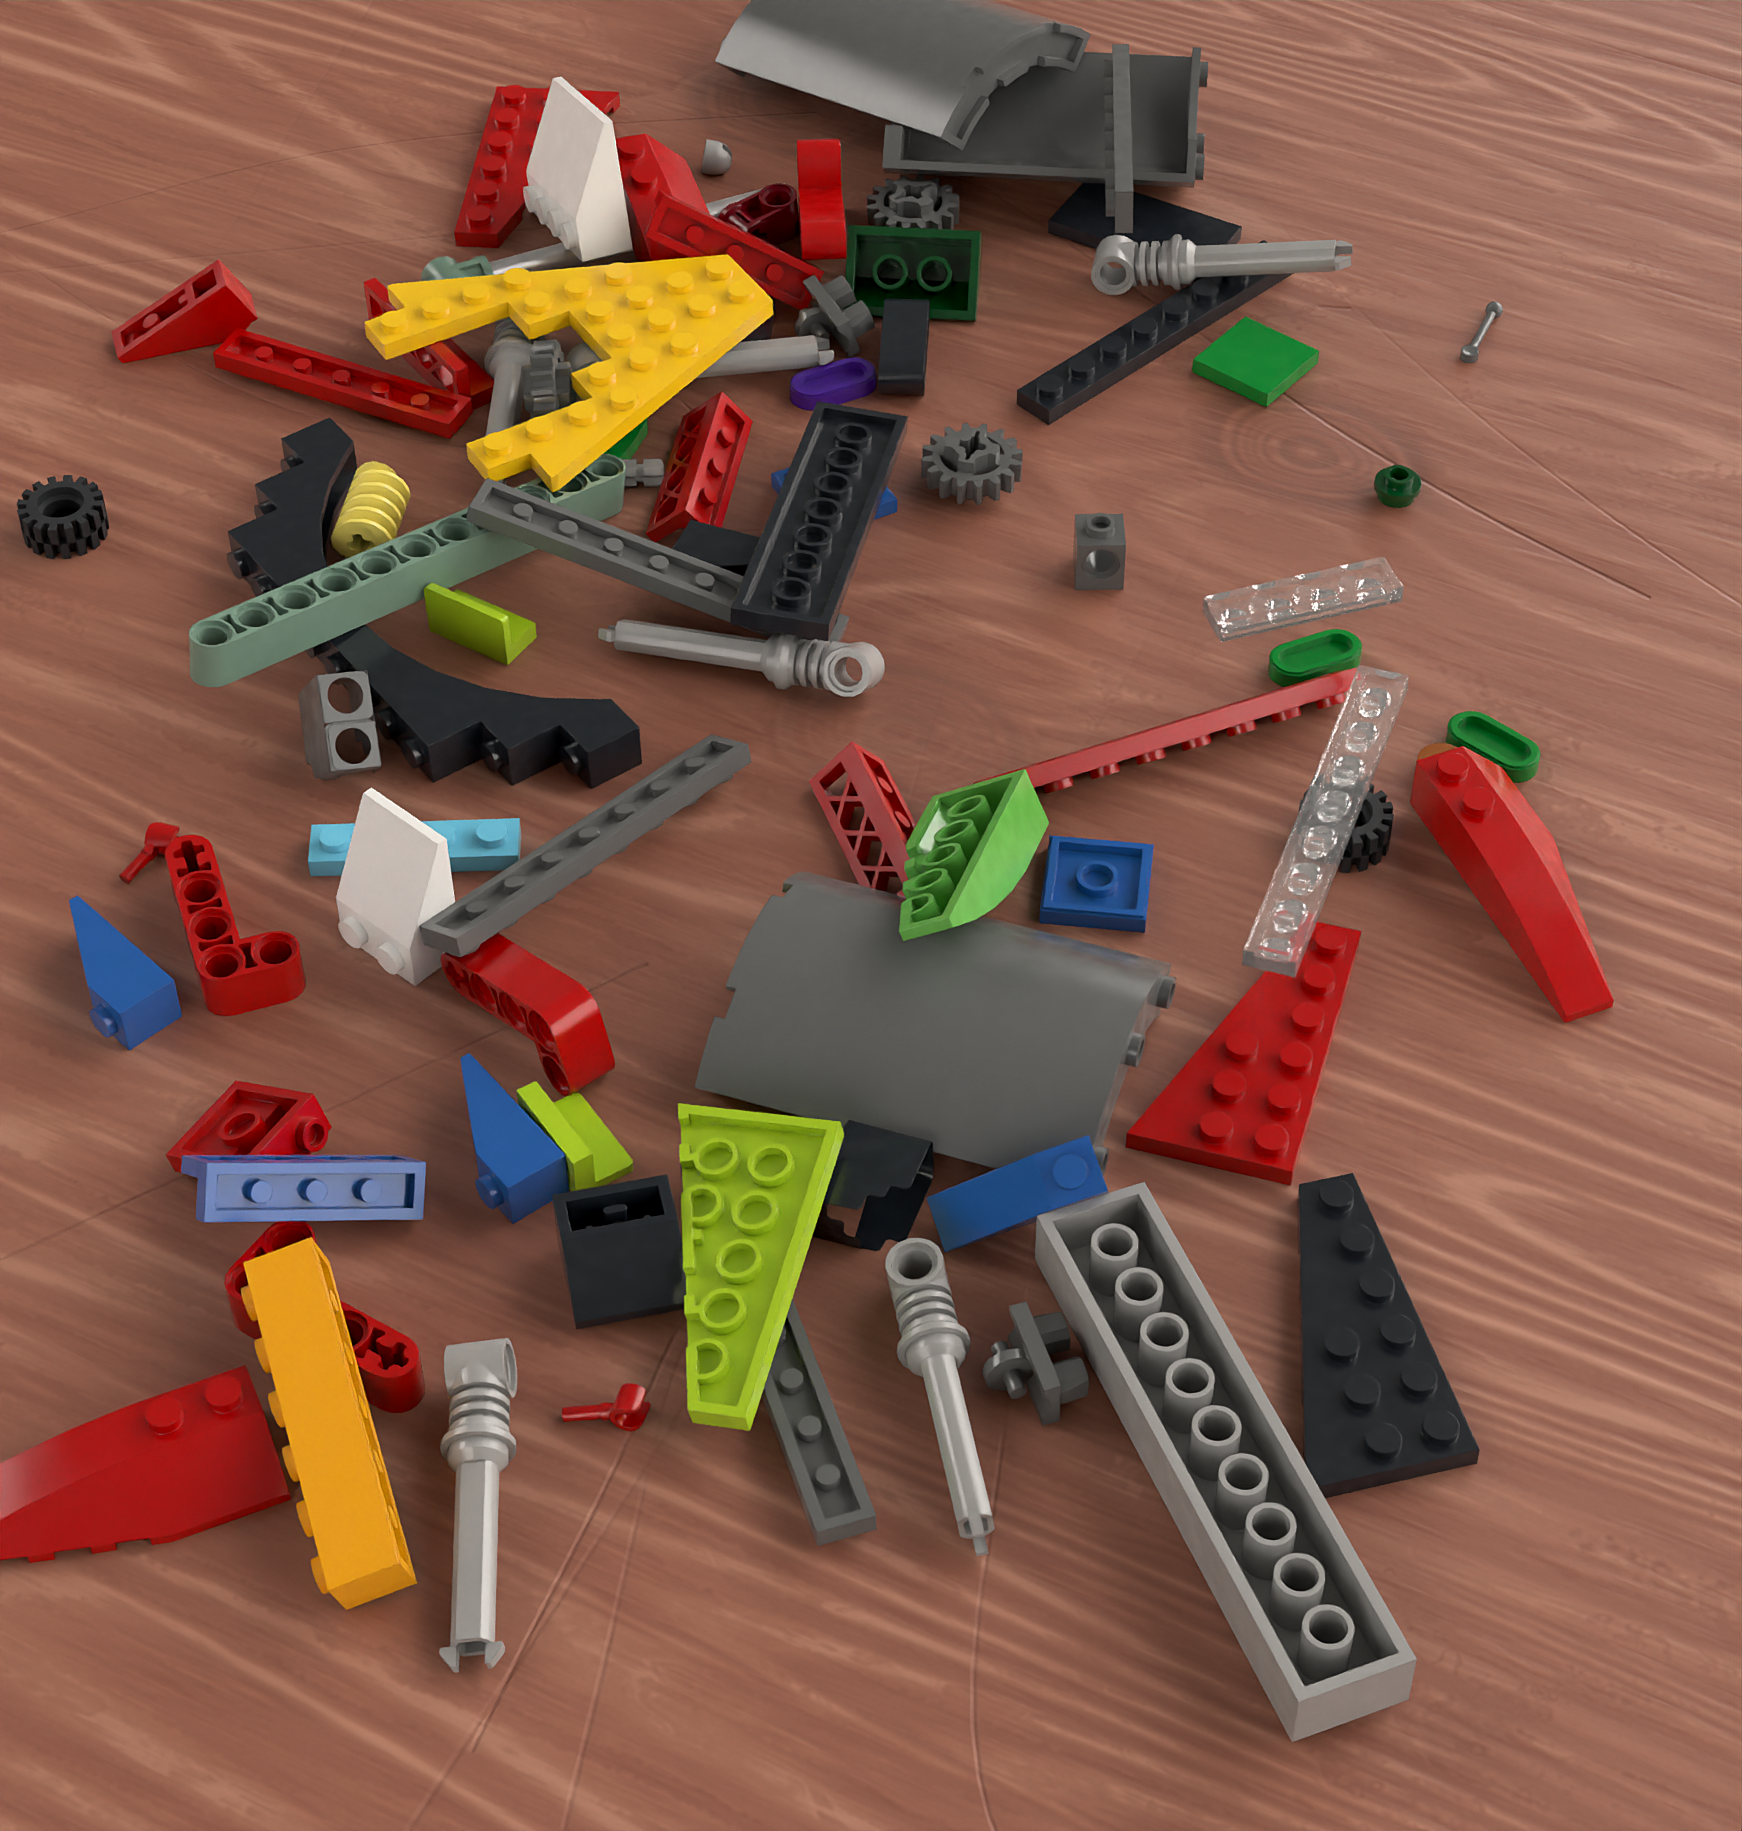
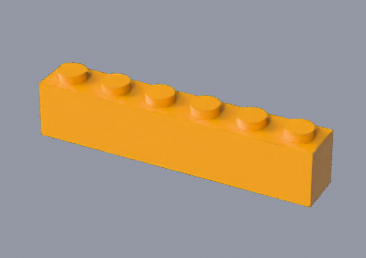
M310 1237L244 1262L243 1265L249 1285L241 1288V1295L248 1315L253 1322L258 1320L262 1337L254 1341L255 1349L266 1374L272 1373L276 1391L268 1393L269 1404L279 1427H286L290 1445L282 1448L283 1459L291 1479L294 1482L300 1481L304 1500L297 1502L296 1508L305 1534L308 1538L314 1536L319 1556L311 1559V1567L321 1593L327 1594L330 1592L348 1610L417 1584L329 1260Z

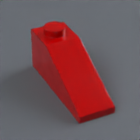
M218 259L113 330L112 337L117 358L122 363H128L223 343L237 328L246 330L258 317L249 290Z

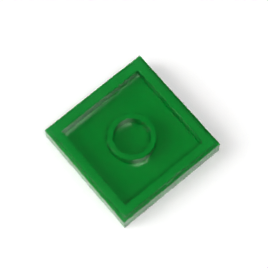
M1245 316L1193 359L1192 372L1267 407L1318 364L1319 350Z

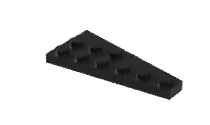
M1350 1173L1299 1184L1297 1219L1298 1254L1300 1256L1299 1302H1301L1300 1349L1304 1430L1303 1457L1323 1496L1329 1498L1477 1464L1480 1449L1354 1174Z

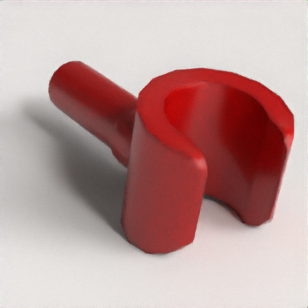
M162 822L150 824L145 834L144 848L119 875L121 880L129 884L150 861L155 859L158 853L165 855V850L169 843L179 837L176 834L180 828Z
M626 1383L620 1387L614 1403L603 1402L597 1405L563 1407L562 1418L564 1422L599 1419L602 1421L611 1420L616 1427L631 1432L636 1431L643 1425L651 1404L643 1402L646 1395V1389L643 1386Z

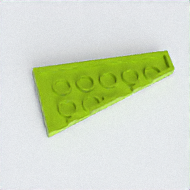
M678 1103V1120L681 1125L679 1157L683 1181V1192L681 1193L683 1270L686 1275L684 1314L687 1319L688 1347L686 1348L687 1409L693 1423L750 1431L842 1145L844 1132L840 1121Z

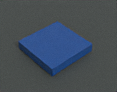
M1050 835L1039 923L1145 933L1154 844Z

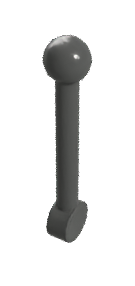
M1492 301L1486 306V316L1470 345H1465L1461 348L1460 359L1463 362L1474 363L1478 360L1479 345L1493 320L1499 318L1503 313V306L1499 302Z

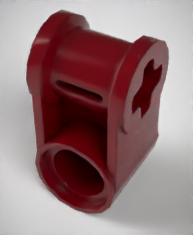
M783 183L765 186L761 191L726 206L720 212L718 218L776 246L784 241L793 239L800 231L797 191L794 187Z

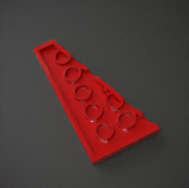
M520 85L496 87L455 227L456 246L499 248L523 220L522 212L527 208L523 188L529 186L526 170L550 87L526 88ZM577 90L605 115L608 112L614 114L620 107L619 92Z
M1309 920L1126 1133L1125 1147L1291 1186L1359 950L1362 931Z

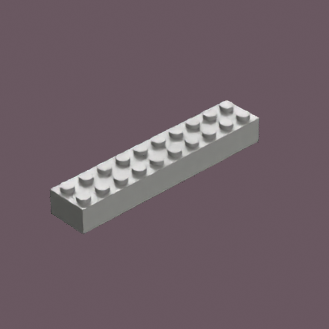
M1145 1182L1038 1215L1036 1221L1035 1261L1290 1740L1294 1742L1407 1701L1410 1695L1417 1658Z

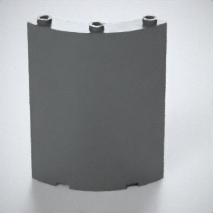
M751 0L734 23L728 36L723 39L715 62L741 77H745L747 73L931 135L949 147L963 151L975 125L990 105L988 96L999 85L1003 87L1008 86L1016 78L1027 73L1028 67L1034 65L1043 67L1057 66L1060 69L1075 73L1091 34L1081 28L990 0Z
M1193 47L1192 57L1129 54L1133 185L1194 188L1195 180H1203L1205 133H1197L1199 87H1207L1208 62L1200 61L1201 48ZM1083 52L1075 73L1060 69L1057 66H1030L1027 73L1016 78L1008 86L1003 87L999 85L988 96L990 105L975 125L963 151L949 147L931 135L892 122L891 125H885L882 165L884 173L1105 184L1104 60H1112V53Z
M805 871L798 872L783 882L782 892L786 893L783 897L772 895L753 924L726 983L727 990L735 993L726 1018L714 1017L701 1059L695 1088L806 1118L840 1121L842 1127H844L848 1120L932 1141L933 1152L995 1169L1032 1154L1089 1135L1104 1176L1109 1158V1148L1103 1147V1143L1129 1066L1138 1067L1144 1051L1146 1040L1144 1034L1146 1030L1159 1017L1161 1008L1169 1009L1173 1000L1176 978L1169 976L1171 963L984 916L953 928L903 941L899 933L901 903L906 900L905 896Z

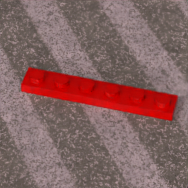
M237 328L213 352L216 368L449 439L452 438L473 413L472 398Z

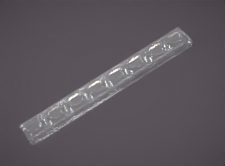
M1363 665L1358 666L1243 948L1242 965L1296 977L1407 693L1409 675Z

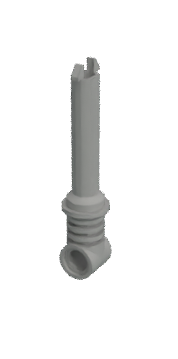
M1175 234L1170 240L1163 241L1162 246H1160L1159 241H1152L1151 247H1149V243L1144 241L1138 247L1137 242H1133L1125 236L1113 235L1106 237L1098 245L1091 269V279L1093 285L1099 291L1107 295H1119L1125 293L1131 287L1138 286L1139 281H1141L1142 286H1149L1150 280H1152L1154 286H1159L1161 280H1163L1164 285H1171L1175 290H1182L1183 284H1191L1197 277L1332 272L1351 266V256H1338V254H1353V244L1345 241L1318 240L1196 246L1189 239L1182 240L1180 234ZM1116 262L1121 264L1123 267L1113 268L1109 266L1107 263Z
M510 317L496 321L493 344L488 348L484 358L485 369L488 375L494 379L486 436L519 424L524 395L523 367L524 365H531V346L534 344V341L545 340V335L529 340ZM505 479L497 481L506 485Z
M814 335L739 342L696 378L818 367V362L820 365H824L834 360V351H818L830 349L829 339L815 337ZM584 342L571 349L566 362H570L572 371H577L593 363L602 362V360Z
M627 619L618 621L617 625H609V629L599 628L598 638L601 640L614 641V646L617 650L762 671L768 681L774 682L776 688L782 690L788 689L791 685L798 686L801 684L804 687L825 688V690L833 691L835 694L843 697H854L877 686L882 680L885 671L884 659L880 651L872 644L866 642L850 644L832 641L830 643V641H818L817 639L805 640L783 633H775L768 640ZM849 657L856 659L862 667L863 674L860 681L853 680L846 671V661Z
M908 1238L892 1247L885 1259V1269L892 1302L899 1323V1331L902 1335L897 1345V1356L902 1366L924 1379L960 1537L973 1540L976 1556L989 1554L985 1535L991 1533L995 1527L957 1371L965 1361L966 1354L970 1351V1336L967 1330L958 1324L944 1257L939 1246L931 1240Z
M509 1338L447 1345L444 1353V1375L447 1393L450 1398L449 1429L440 1441L441 1456L448 1462V1466L456 1472L450 1647L440 1648L439 1654L454 1673L459 1672L460 1656L485 1654V1664L488 1669H491L505 1653L503 1642H495L499 1473L507 1467L517 1452L516 1439L509 1433L510 1398L515 1397L517 1392L516 1359Z

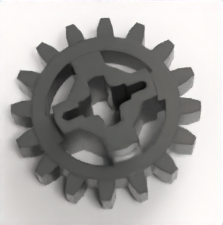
M905 174L901 175L900 179L896 181L887 178L885 179V188L874 186L873 195H867V224L869 226L954 230V225L959 224V195L952 194V186L950 184L940 187L939 178L924 181V176L918 175L915 180H909Z
M557 339L534 341V344L531 346V365H524L523 367L525 410L529 411L531 419L568 407L577 402V393L572 388L571 373L575 371H572L570 362H564V353L561 352L560 342H557Z
M963 423L961 431H955L948 426L944 428V437L933 434L930 436V445H923L922 478H927V488L929 490L939 488V497L942 499L949 497L951 494L955 495L957 504H962L966 499H972L976 505H981L985 496L998 501L1000 500V490L1012 493L1014 491V482H1021L1022 449H1017V440L1015 438L1004 439L1003 429L990 433L987 432V424H981L979 428H970L968 423Z

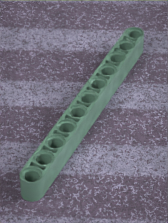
M602 454L558 491L552 493L540 477L515 489L595 520L603 521L618 514L623 508L626 465L622 459L614 455ZM468 508L193 624L189 629L190 677L195 683L205 687H221L424 599V588L431 582L447 589L532 552L537 548L466 521Z

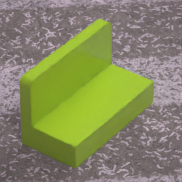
M432 582L424 588L429 631L505 665H509L537 638L535 622L459 589L453 592Z
M537 1081L516 1090L518 1105L565 1154L570 1191L604 1186L633 1171L632 1158L580 1093L575 1092L553 1103Z

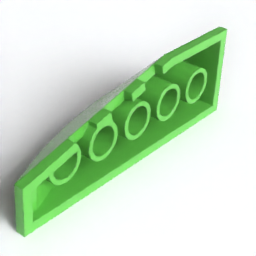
M1025 769L932 796L906 843V852L910 860L905 861L904 865L908 880L903 882L902 891L906 900L901 903L899 933L903 941L976 920L994 909L1017 885L1026 872L1049 824Z

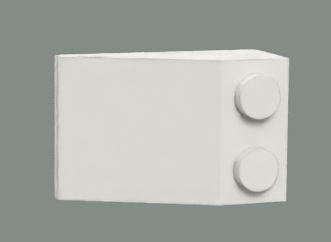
M370 788L362 796L336 895L340 919L338 928L342 937L350 946L362 948L375 957L388 973L398 974L414 986L418 985L442 966L440 958L445 953L444 951L424 945L419 926L455 903L447 839L373 788Z

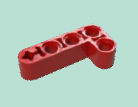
M840 138L797 140L798 204L802 260L846 259V225L841 182Z
M192 834L178 837L169 843L165 850V859L172 890L207 1009L215 1015L224 1017L234 1016L286 1003L301 995L306 987V978L300 946L296 937L288 932L271 931L240 939L210 841L203 836Z
M499 933L481 943L476 951L468 955L458 957L447 952L441 955L440 961L443 971L450 984L458 993L535 1042L543 1070L552 1086L562 1096L572 1095L615 1068L614 1055L599 1007L587 988L578 981Z
M275 1222L246 1250L225 1275L224 1285L234 1324L242 1333L255 1340L261 1338L262 1334L258 1320L254 1322L251 1320L242 1299L241 1288L249 1285L243 1263L310 1237L317 1244L315 1233L307 1222ZM340 1300L367 1401L379 1409L390 1413H403L412 1410L421 1402L425 1395L424 1375L420 1352L416 1343L408 1336Z

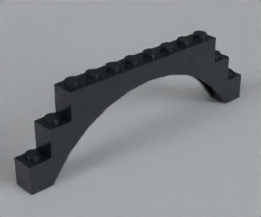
M330 417L281 438L284 458L280 461L282 472L255 484L258 504L254 506L256 519L228 531L231 552L227 553L229 566L238 579L244 578L251 585L256 597L328 567L327 550L334 521L346 499L358 468L354 441ZM362 625L305 650L311 658L317 657L324 664L328 674L367 671L374 719L380 733L386 740L393 739L401 748L408 764L414 769L419 767L433 783L483 759L491 771H498L511 786L562 762L570 774H577L590 789H593L642 764L639 726L612 699L545 698L485 688L429 668L391 647L366 625Z

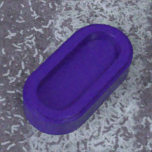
M852 357L801 371L790 380V400L793 405L800 409L813 411L817 401L839 405L868 396L876 388V368L865 359Z

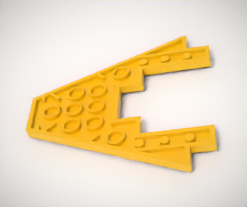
M726 254L635 263L618 262L610 265L532 272L523 268H512L504 274L396 283L388 285L387 289L389 301L397 311L386 312L382 316L365 321L364 324L366 337L385 360L507 317L511 318L529 340L571 326L602 360V362L593 363L586 368L571 373L572 388L583 401L575 402L568 407L540 417H534L527 422L499 432L490 433L486 437L466 443L469 461L485 480L489 478L497 482L533 469L553 493L560 490L773 315V300Z

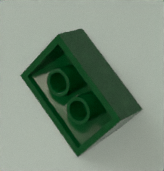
M848 225L845 279L853 290L856 302L847 306L844 310L862 300L872 317H883L885 298L930 300V319L976 321L983 244L981 231Z

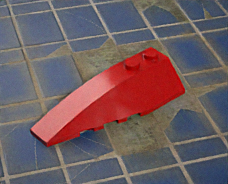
M646 133L615 138L632 247L638 262L690 258L644 235V231L655 210L656 204L654 199L659 190L710 214L686 159Z
M1464 746L1416 760L1410 800L1411 806L1563 1022L1567 1023L1613 1007L1614 999L1554 837L1505 770Z
M246 1365L125 1406L67 1430L0 1463V1560L27 1557L29 1563L55 1560V1552L88 1547L91 1548L92 1554L117 1550V1543L149 1538L152 1545L171 1543L291 1500L266 1417Z

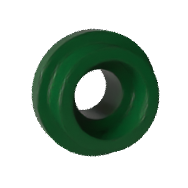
M1393 465L1380 470L1374 480V489L1380 502L1393 508H1403L1411 505L1419 495L1422 486L1420 476L1403 465Z

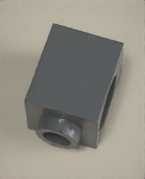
M1075 514L1073 543L1075 590L1123 589L1126 556L1123 514Z

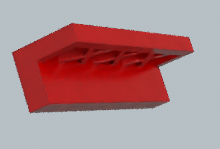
M661 190L658 191L654 199L656 204L655 210L644 231L646 237L690 258L728 254L766 294L799 310L808 308L812 296L805 288L803 281L815 275L820 282L824 271L818 266L802 260Z
M375 277L363 282L369 320L382 316L389 311H397L389 301L388 289ZM451 338L400 355L431 386L472 398L473 410L491 403L494 379Z
M722 391L682 416L664 478L645 533L655 543L681 527L685 529L690 520L722 528L753 423Z
M851 741L809 780V783L859 885L886 892L889 877H899L902 884L908 880L904 870L905 861L910 860L906 852V843L917 824L885 762ZM846 772L848 777L843 795L833 796L829 787ZM854 807L865 808L859 831L849 829ZM872 842H882L883 844L877 866H868L866 863ZM903 888L897 893V895L905 896L902 891Z

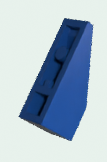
M78 895L70 899V909L93 1004V1009L89 1011L91 1020L104 1037H115L130 1051L182 1017L174 979Z
M468 1053L461 1057L460 1061L479 1178L475 1180L476 1189L483 1202L490 1209L493 1210L498 1207L508 1220L514 1224L553 1201L552 1195L569 1191L566 1156L480 1063Z
M1087 1135L1032 1154L926 1198L944 1251L947 1253L1032 1224L1037 1221L1038 1215L1109 1192L1090 1137Z

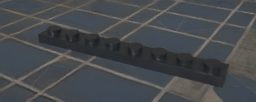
M1262 240V241L1259 242V243H1268V242H1266L1265 240ZM1294 273L1202 277L1017 390L1016 404L1050 425Z

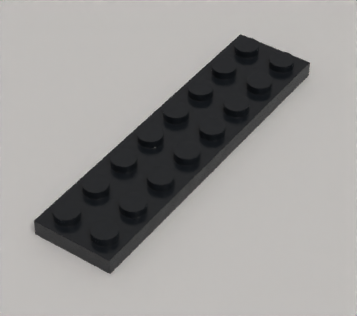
M817 401L731 606L730 624L748 627L754 631H771L794 635L805 640H829L907 433L908 416Z

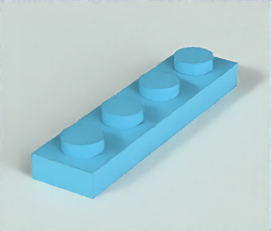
M520 818L421 821L447 839L451 872L500 871L507 869L520 860ZM355 823L318 824L311 826L308 855L310 876H342Z

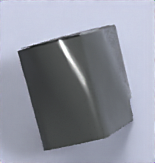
M367 671L316 675L298 695L307 765L310 763L315 778L319 777L323 781L336 780L339 777L366 770H372L375 773L382 765ZM330 685H346L352 713L338 712L330 705L327 695ZM348 728H354L356 742L361 741L365 756L369 755L363 762L358 764H350L343 761L335 749L337 736Z

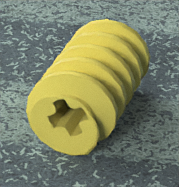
M377 461L364 463L357 468L331 536L332 547L340 555L350 558L396 538L410 499V490L404 480L398 477L392 468Z

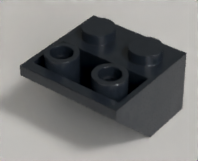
M667 1174L552 1195L557 1240L576 1329L684 1310L686 1275L683 1270L682 1240Z

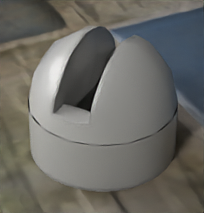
M706 139L701 173L722 175L729 170L732 164V152L726 144Z

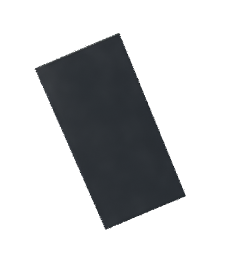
M1082 183L1048 220V233L1097 249L1103 239L1113 235L1125 236L1133 242H1137L1138 247L1144 241L1149 243V247H1151L1152 241H1159L1160 246H1162L1163 241L1170 240L1175 234H1180L1182 240L1189 239L1196 246L1237 244L1241 239L1242 226L1133 191V233H1115L1114 216H1106L1105 184Z

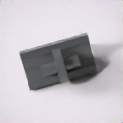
M815 275L804 280L803 284L813 297L814 302L813 308H804L799 312V318L795 324L796 335L798 337L814 335L815 337L829 339V334L831 333L848 357L860 352L856 338L875 328V324L869 309L862 300L841 311L856 302L853 290L843 275L823 286Z
M1027 1301L1010 1305L1009 1313L1015 1328L1008 1335L1009 1345L1006 1341H999L992 1345L993 1357L989 1358L982 1369L985 1382L992 1390H1007L1012 1399L1021 1398L1026 1394L1025 1383L1042 1426L1058 1422L1060 1419V1404L1088 1395L1089 1377L1082 1359L1079 1357L1054 1363L1050 1360L1049 1355L1070 1350L1069 1328L1062 1311L1032 1316Z

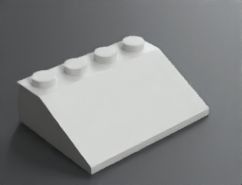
M562 77L553 78L526 170L529 186L523 188V194L527 209L530 213L533 212L539 218L542 225L545 224L551 230L552 235L558 237L563 242L567 250L570 249L582 262L633 250L613 121Z

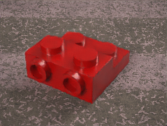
M235 1080L165 1156L174 1171L181 1173L182 1155H310L312 1152H317L325 1146L328 1139V1131L332 1126L312 1093Z

